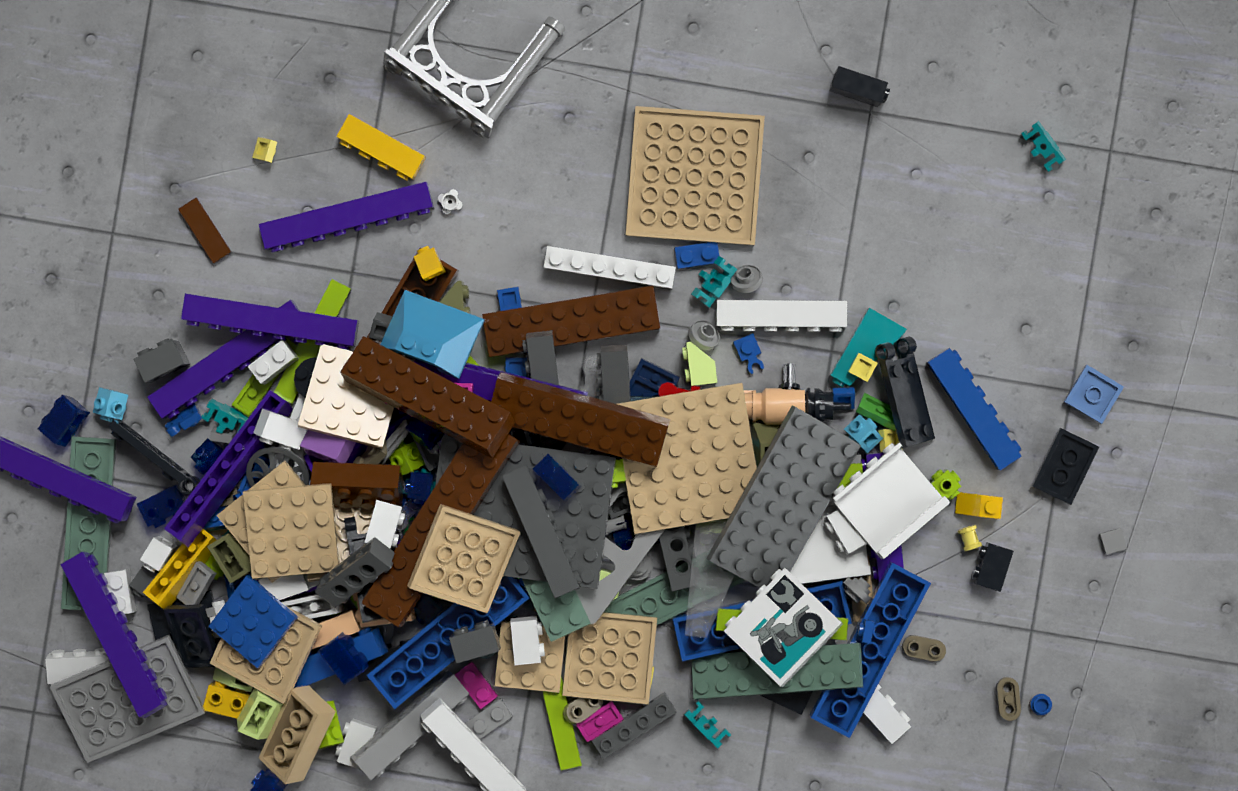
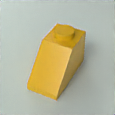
M429 246L417 250L418 254L414 256L423 280L427 281L445 273L434 247L430 249Z
M960 492L956 497L955 513L1001 519L1003 497Z

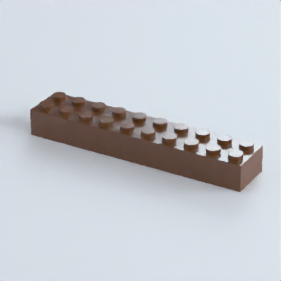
M508 433L493 458L465 444L461 445L396 547L391 569L387 573L383 572L378 576L361 602L363 605L397 627L404 625L423 595L422 592L410 589L407 585L440 504L474 515L520 442L518 439Z

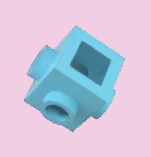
M99 387L94 401L93 413L101 415L100 419L110 422L114 418L122 420L126 411L128 394Z
M860 414L844 428L849 434L848 438L859 443L866 453L871 451L883 439L875 430L878 426L870 418L865 420Z

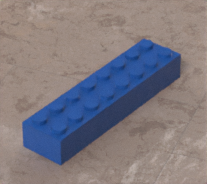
M889 562L871 597L872 599L868 602L847 644H861L863 688L823 690L810 713L812 719L848 738L851 737L931 585L929 581ZM864 619L875 622L871 644L861 642V637L858 636L859 624H863Z
M503 576L488 613L453 603L367 675L391 706L396 709L455 660L449 639L455 629L467 626L468 630L473 629L476 623L488 620L489 624L494 623L496 626L530 598L528 592L515 577Z
M842 580L805 587L835 617L848 618V624H852ZM747 601L672 617L682 661L740 649L741 647L724 631L716 630L717 609L740 610Z

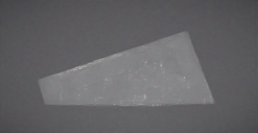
M729 518L697 523L695 525L685 636L707 638L735 575L706 559Z

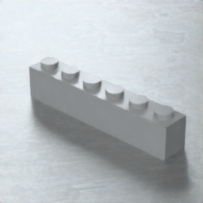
M448 670L357 750L351 758L370 780L380 777L385 771L384 768L390 763L394 764L401 757V753L406 749L414 747L418 742L417 739L423 734H428L421 725L423 722L421 714L438 698H441L452 709L455 706L461 705L467 699L466 696L469 692Z

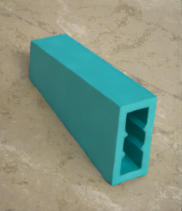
M868 308L829 375L833 377L832 382L842 388L844 385L850 386L858 379V377L848 372L857 354L861 353L876 361V346L886 342L893 345L907 329L877 311Z

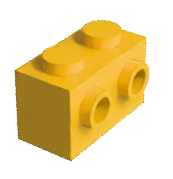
M215 681V683L208 685L203 705L204 710L237 719L251 692L227 687V685Z

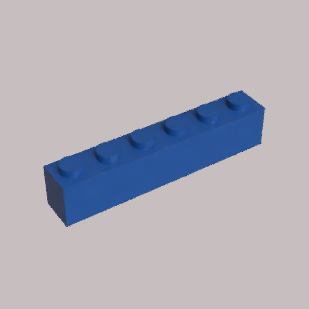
M947 348L926 363L996 469L1000 471L1022 457L1019 453L1022 449L1015 439L1011 441L1007 435L1010 431L1003 421L999 423L995 417L998 414L991 403L989 405L984 400L986 395L979 385L976 387L972 382L974 377L967 367L964 369L960 364L962 359L955 349L952 351L950 348Z
M370 627L362 629L358 632L359 636L352 638L351 635L339 639L340 643L334 646L332 642L320 647L321 651L317 653L311 650L294 688L310 685L387 653L388 650L379 628L371 630Z

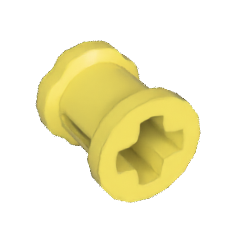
M976 525L957 530L958 534H961L964 551L982 546V542H979L975 531Z

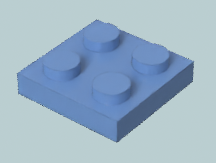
M1085 365L1064 402L1102 424L1124 386L1089 365Z

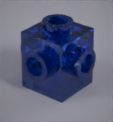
M207 438L191 456L196 463L194 467L204 475L224 450Z

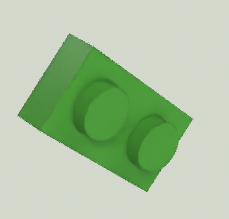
M864 393L856 412L895 431L896 428L890 405Z

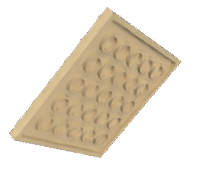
M635 106L626 236L755 246L765 116Z
M737 383L618 403V405L670 419L657 467L621 457L623 459L634 534L729 518L757 469L743 384Z

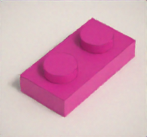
M470 662L455 674L456 678L469 692V695L480 709L498 696L473 662Z
M610 701L582 722L576 723V726L585 740L589 742L624 718L614 702Z

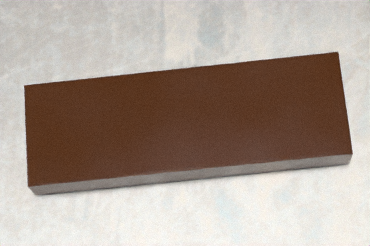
M197 197L178 209L212 263H216L232 252Z

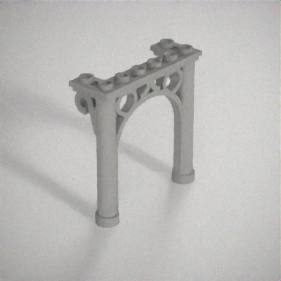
M428 0L394 46L389 50H385L384 67L392 74L397 73L400 76L403 74L410 81L415 80L420 83V87L429 94L434 93L439 97L438 100L442 104L455 108L456 113L463 119L469 118L472 121L471 127L475 134L480 137L485 136L489 138L494 121L556 38L563 34L565 27L555 18L548 17L505 74L490 80H474L464 77L449 68L439 56L434 45V26L452 0ZM428 30V45L416 46V44ZM419 51L430 52L433 61L430 65L423 66L415 60V54ZM436 64L438 65L437 71L441 76L440 82L427 73L432 71ZM461 84H464L461 90V97L448 88L451 85L460 87ZM500 84V86L489 99L487 87H493ZM469 88H480L484 99L478 103L473 102L466 96V91Z

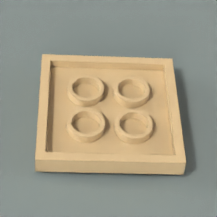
M501 621L499 638L501 649L497 657L495 686L559 693L565 636L551 642L542 625L543 635H539V643H544L545 656L541 657V663L515 665L510 621Z

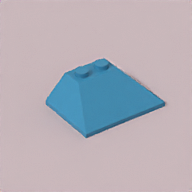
M404 290L380 345L399 355L404 354L436 366L439 372L459 379L485 320Z

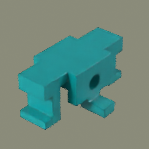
M1038 121L1032 125L1034 130L1030 133H1027L1025 130L1021 134L1027 140L1039 132L1040 136L1033 140L1036 148L1031 153L1034 157L1041 153L1044 158L1054 153L1055 157L1044 164L1049 172L1053 169L1051 166L1057 161L1058 164H1061L1066 158L1048 131ZM1041 144H1046V149H1042Z
M720 256L717 257L714 263L724 270L723 274L715 269L710 274L703 270L698 274L705 280L701 286L709 293L705 294L698 288H695L691 293L697 299L701 296L700 302L709 308L716 298L721 296L731 282L730 279L737 271V268L729 263L724 265L726 260Z
M211 399L206 406L210 409L209 412H205L202 415V419L209 422L213 418L215 411H218L214 421L220 423L216 429V432L220 434L225 431L226 427L234 430L238 422L241 423L239 431L248 419L242 412L214 399ZM223 418H228V423L224 422Z
M697 700L696 704L698 706L692 712L688 709L684 715L718 749L722 745L720 740L725 735L730 737L731 733L724 728L714 738L713 735L718 731L714 724L718 720L714 716L707 719L704 715L695 719L694 717L704 708V705ZM708 723L710 727H704V724Z

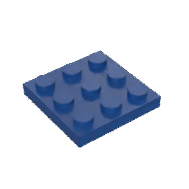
M247 575L208 627L256 668H260L298 616L255 579Z

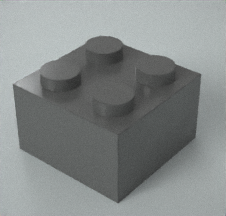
M167 338L158 342L157 348H146L137 353L138 357L133 360L145 383L155 382L190 365L179 341Z
M488 620L476 623L473 629L468 630L467 626L453 631L449 639L456 663L500 651L501 645L494 623L489 624Z

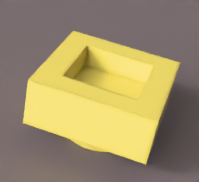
M258 137L252 158L272 163L277 142Z
M858 353L848 372L868 382L878 363Z
M891 429L878 430V433L883 438L879 442L880 452L891 443L894 446L899 443L896 429L895 431Z

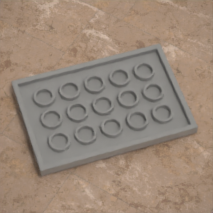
M169 635L139 647V650L142 649L147 656V661L145 662L149 669L152 668L157 676L155 681L158 687L165 691L168 704L146 718L138 717L110 660L51 684L50 689L87 763L205 714L206 711Z

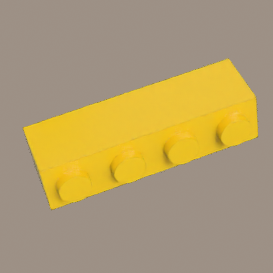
M348 114L336 136L341 140L339 144L348 149H351L352 146L360 150L359 155L368 160L371 157L378 160L377 165L386 170H389L390 167L397 171L396 175L406 181L408 178L415 179L426 159L419 152Z
M202 529L189 547L182 543L143 593L163 609L171 606L177 599V595L197 561H202L204 564L207 562L212 554L207 546L217 541V539Z

